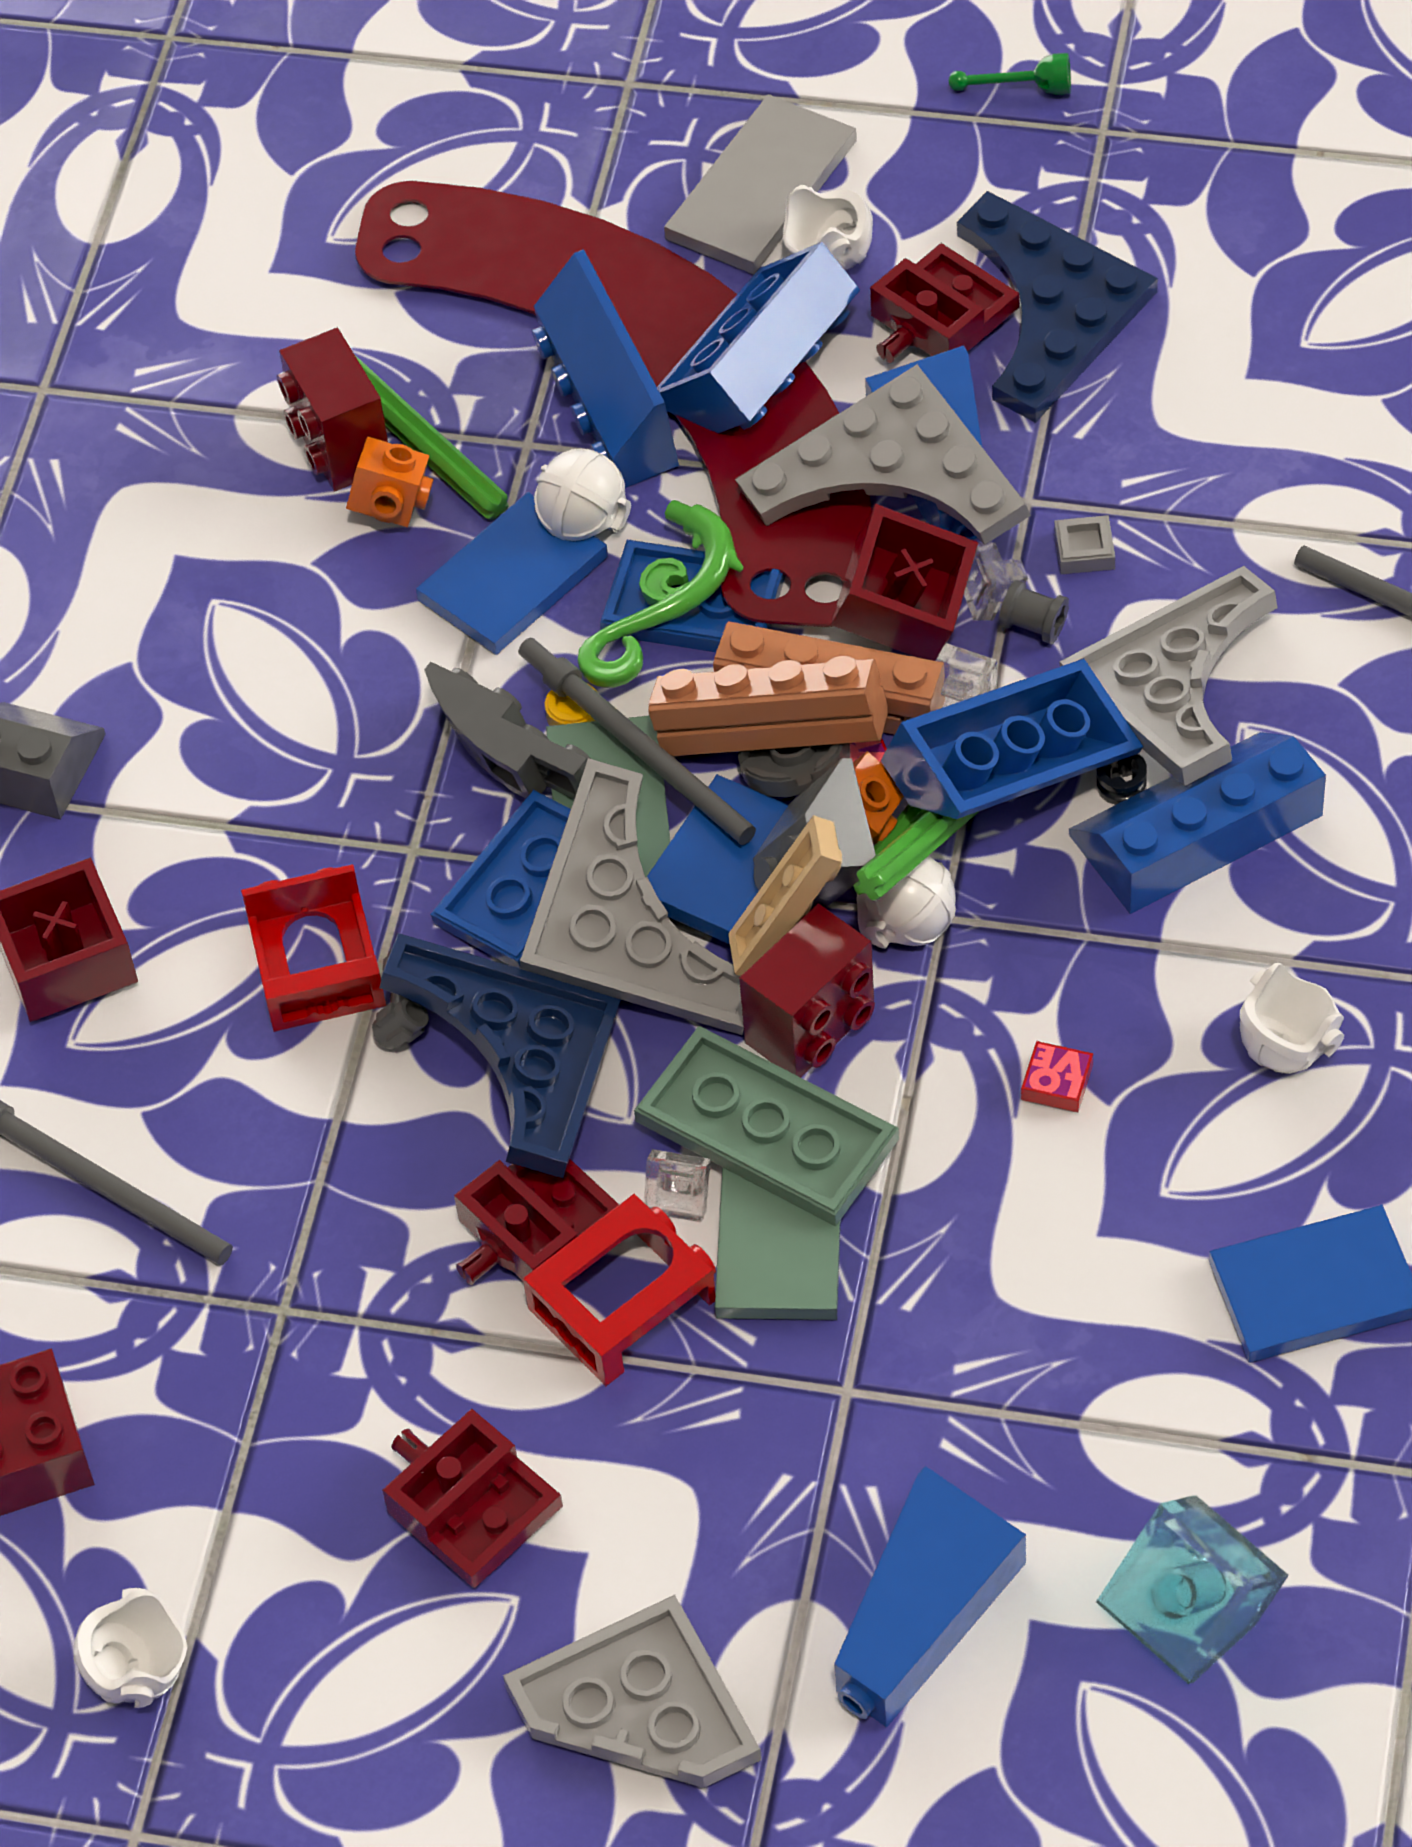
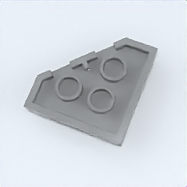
M675 1595L503 1675L505 1687L532 1739L702 1788L762 1760L760 1747Z

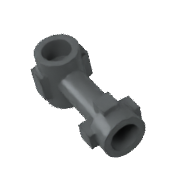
M391 950L388 952V956L383 959L382 970L385 968ZM391 992L390 1004L376 1014V1020L372 1024L373 1034L376 1040L385 1048H398L404 1042L410 1043L424 1032L429 1020L428 1012L424 1006Z

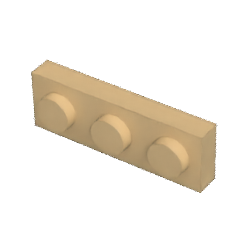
M815 815L812 816L728 933L736 975L741 976L807 915L811 910L814 899L825 884L836 878L842 864V852L838 846L833 821Z

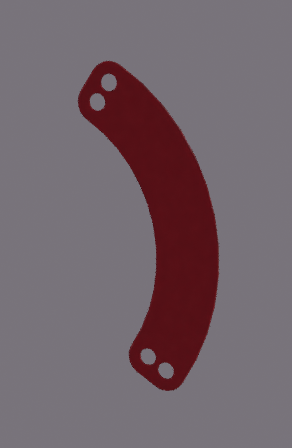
M401 181L387 185L376 191L366 202L355 247V256L359 267L365 274L377 281L388 284L442 289L485 298L536 315L534 305L571 256L584 249L656 387L737 295V293L712 274L652 240L606 220L543 200L479 187L423 181ZM406 202L419 203L428 211L426 219L414 226L399 225L391 219L390 214L397 205ZM408 238L416 241L420 245L421 250L418 256L410 261L394 262L383 255V248L391 240ZM805 361L799 363L792 371L795 375L792 383L779 394L771 396L764 404L767 408L765 415L747 429L743 430L740 426L718 434L677 415L675 417L691 437L709 473L719 506L720 517L731 532L737 556L744 567L741 572L730 568L725 580L721 584L722 595L727 605L736 614L754 622L834 627L831 626L838 600L829 603L814 601L806 594L805 586L810 579L819 575H832L844 582L857 536L872 511L870 495H866L864 489L830 493V500L804 507L766 526L742 494L735 480L839 414L827 389ZM772 569L780 570L790 580L791 587L784 596L776 599L761 598L750 587L751 581L756 575L771 571Z

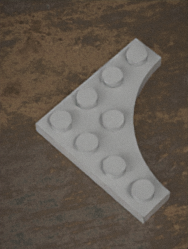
M918 364L735 479L740 491L766 526L804 507L830 500V493L864 489L866 495L906 498L907 494H911L936 503L939 510L957 519L971 530L984 545L1031 516L1024 500Z
M1242 566L1059 662L1060 667L1084 658L1144 746L1142 749L1186 786L1232 761L1230 743L1217 731L1204 708L1206 684L1212 668L1228 645L1247 627L1277 609L1275 590L1245 566Z
M588 758L520 959V969L743 1035L740 976L735 974L733 964L719 958L698 942L692 943L670 921L667 910L657 897L648 877L644 875L638 853L636 809L643 774Z

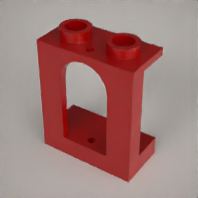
M353 864L338 868H323L312 874L281 881L270 880L258 886L241 889L273 1032L386 1006L384 991L380 988V971L376 955H374ZM306 916H320L333 922L340 934L346 962L290 975L283 946V936L287 928L296 920Z
M632 1194L523 1278L528 1309L605 1386L624 1373L622 1358L624 1350L696 1294L709 1306L715 1302L716 1297L714 1282L716 1268L708 1254L696 1244L689 1247L677 1235L676 1228L667 1214L657 1206L650 1209L636 1194ZM636 1234L669 1268L600 1322L564 1286L623 1240Z

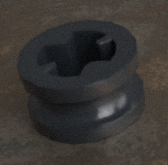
M1139 753L1097 768V791L1100 797L1108 803L1116 805L1147 789V764ZM1118 772L1120 776L1112 779V774ZM1131 775V780H1129V781H1125V780L1122 778V777H1128V776Z

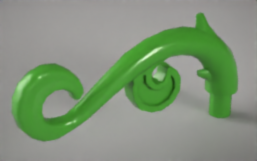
M672 500L668 504L665 518L683 526L685 534L693 537L692 547L694 549L703 544L705 559L701 569L689 581L686 567L679 560L663 558L649 564L641 574L639 587L645 602L651 606L601 629L586 639L579 648L577 661L582 676L587 681L602 688H615L635 679L643 668L644 657L639 642L634 637L628 635L681 617L708 599L725 580L730 568L738 572L743 570L744 567L737 556L731 532L717 514L699 504L691 507L677 500ZM673 585H681L680 587L676 588L671 587ZM622 638V644L626 650L621 658L608 662L598 658L606 644Z

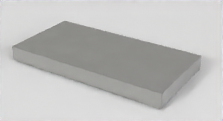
M768 94L664 226L665 239L755 274L783 238L785 210L790 193L800 185H806L815 192H818L857 141L856 128Z

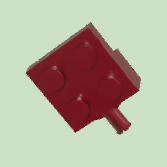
M943 243L937 245L916 264L904 258L870 287L871 316L895 331L876 347L879 356L883 360L886 358L887 363H892L895 358L910 346L920 348L931 356L963 345L968 352L1020 308V297L1017 291Z
M569 1159L564 1178L515 1164L507 1167L502 1161L498 1160L454 1195L459 1221L480 1240L482 1245L463 1261L457 1263L456 1269L464 1280L466 1279L470 1285H473L476 1280L496 1264L513 1271L523 1281L526 1275L619 1204L571 1159Z
M472 1408L430 1447L415 1436L410 1429L401 1431L402 1438L397 1435L392 1442V1450L400 1454L410 1465L382 1489L388 1514L474 1589L563 1507L561 1494L517 1457L515 1445Z

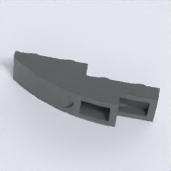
M430 661L424 671L431 690L459 741L482 768L508 789L525 799L533 790L542 793L546 787L575 799L588 758L591 759L583 750L571 744H567L564 748L550 741L536 727L526 724L520 713L522 709L520 702L508 691L499 687L492 691L478 684L471 675L462 669L453 668L450 671Z

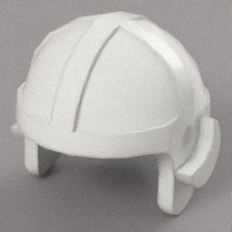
M800 185L790 193L787 199L783 240L791 255L823 242L844 270H847L857 263H861L866 258V253L872 240V214L863 198L852 190L842 189L827 193H817L811 187Z
M583 448L571 449L559 454L548 465L545 464L541 467L543 472H541L538 478V486L534 495L535 510L542 525L553 536L562 540L579 541L595 536L605 529L616 532L624 526L630 514L631 501L625 498V482L621 472L606 456L594 450Z
M928 856L880 899L872 901L866 893L862 895L857 894L858 925L861 934L871 940L872 944L884 949L887 948L889 943L922 946L935 941L948 929L956 912L955 888L951 879V873L941 862H937Z
M1279 962L1274 963L1268 969L1260 970L1250 979L1255 988L1247 996L1240 1009V1032L1242 1042L1248 1051L1249 1057L1258 1065L1276 1072L1291 1074L1307 1069L1323 1053L1330 1057L1338 1049L1344 1039V1034L1339 1030L1344 1016L1339 1013L1333 998L1325 988L1289 974L1285 966Z
M129 1588L122 1590V1599L95 1609L83 1620L74 1641L73 1658L86 1684L106 1702L115 1704L135 1702V1708H141L150 1705L154 1699L163 1695L174 1685L185 1659L187 1643L176 1618L159 1595L147 1589Z

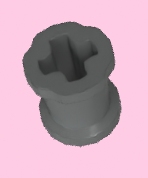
M1016 579L1009 587L1003 600L999 614V625L1008 629L1015 625L1042 635V641L1053 644L1057 640L1066 621L1069 610V598L1058 595L1054 599L1028 590L1025 582Z

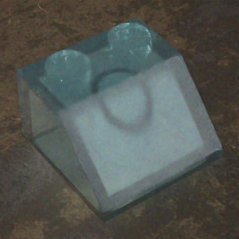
M1197 1495L1163 1502L1158 1505L1096 1603L1185 1682L1190 1684L1202 1676L1258 1623L1289 1575Z

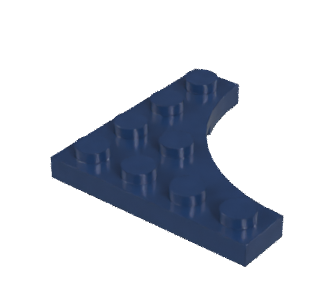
M986 191L957 221V236L987 256L1000 271H1006L1015 287V291L1019 293L1020 297L1019 309L1022 323L1018 344L1006 369L992 385V400L1036 423L1156 295L1158 291V278L989 191Z
M398 933L383 970L380 988L401 995L438 1014L462 1032L486 1058L497 1075L509 1108L511 1132L506 1162L564 1178L621 999Z

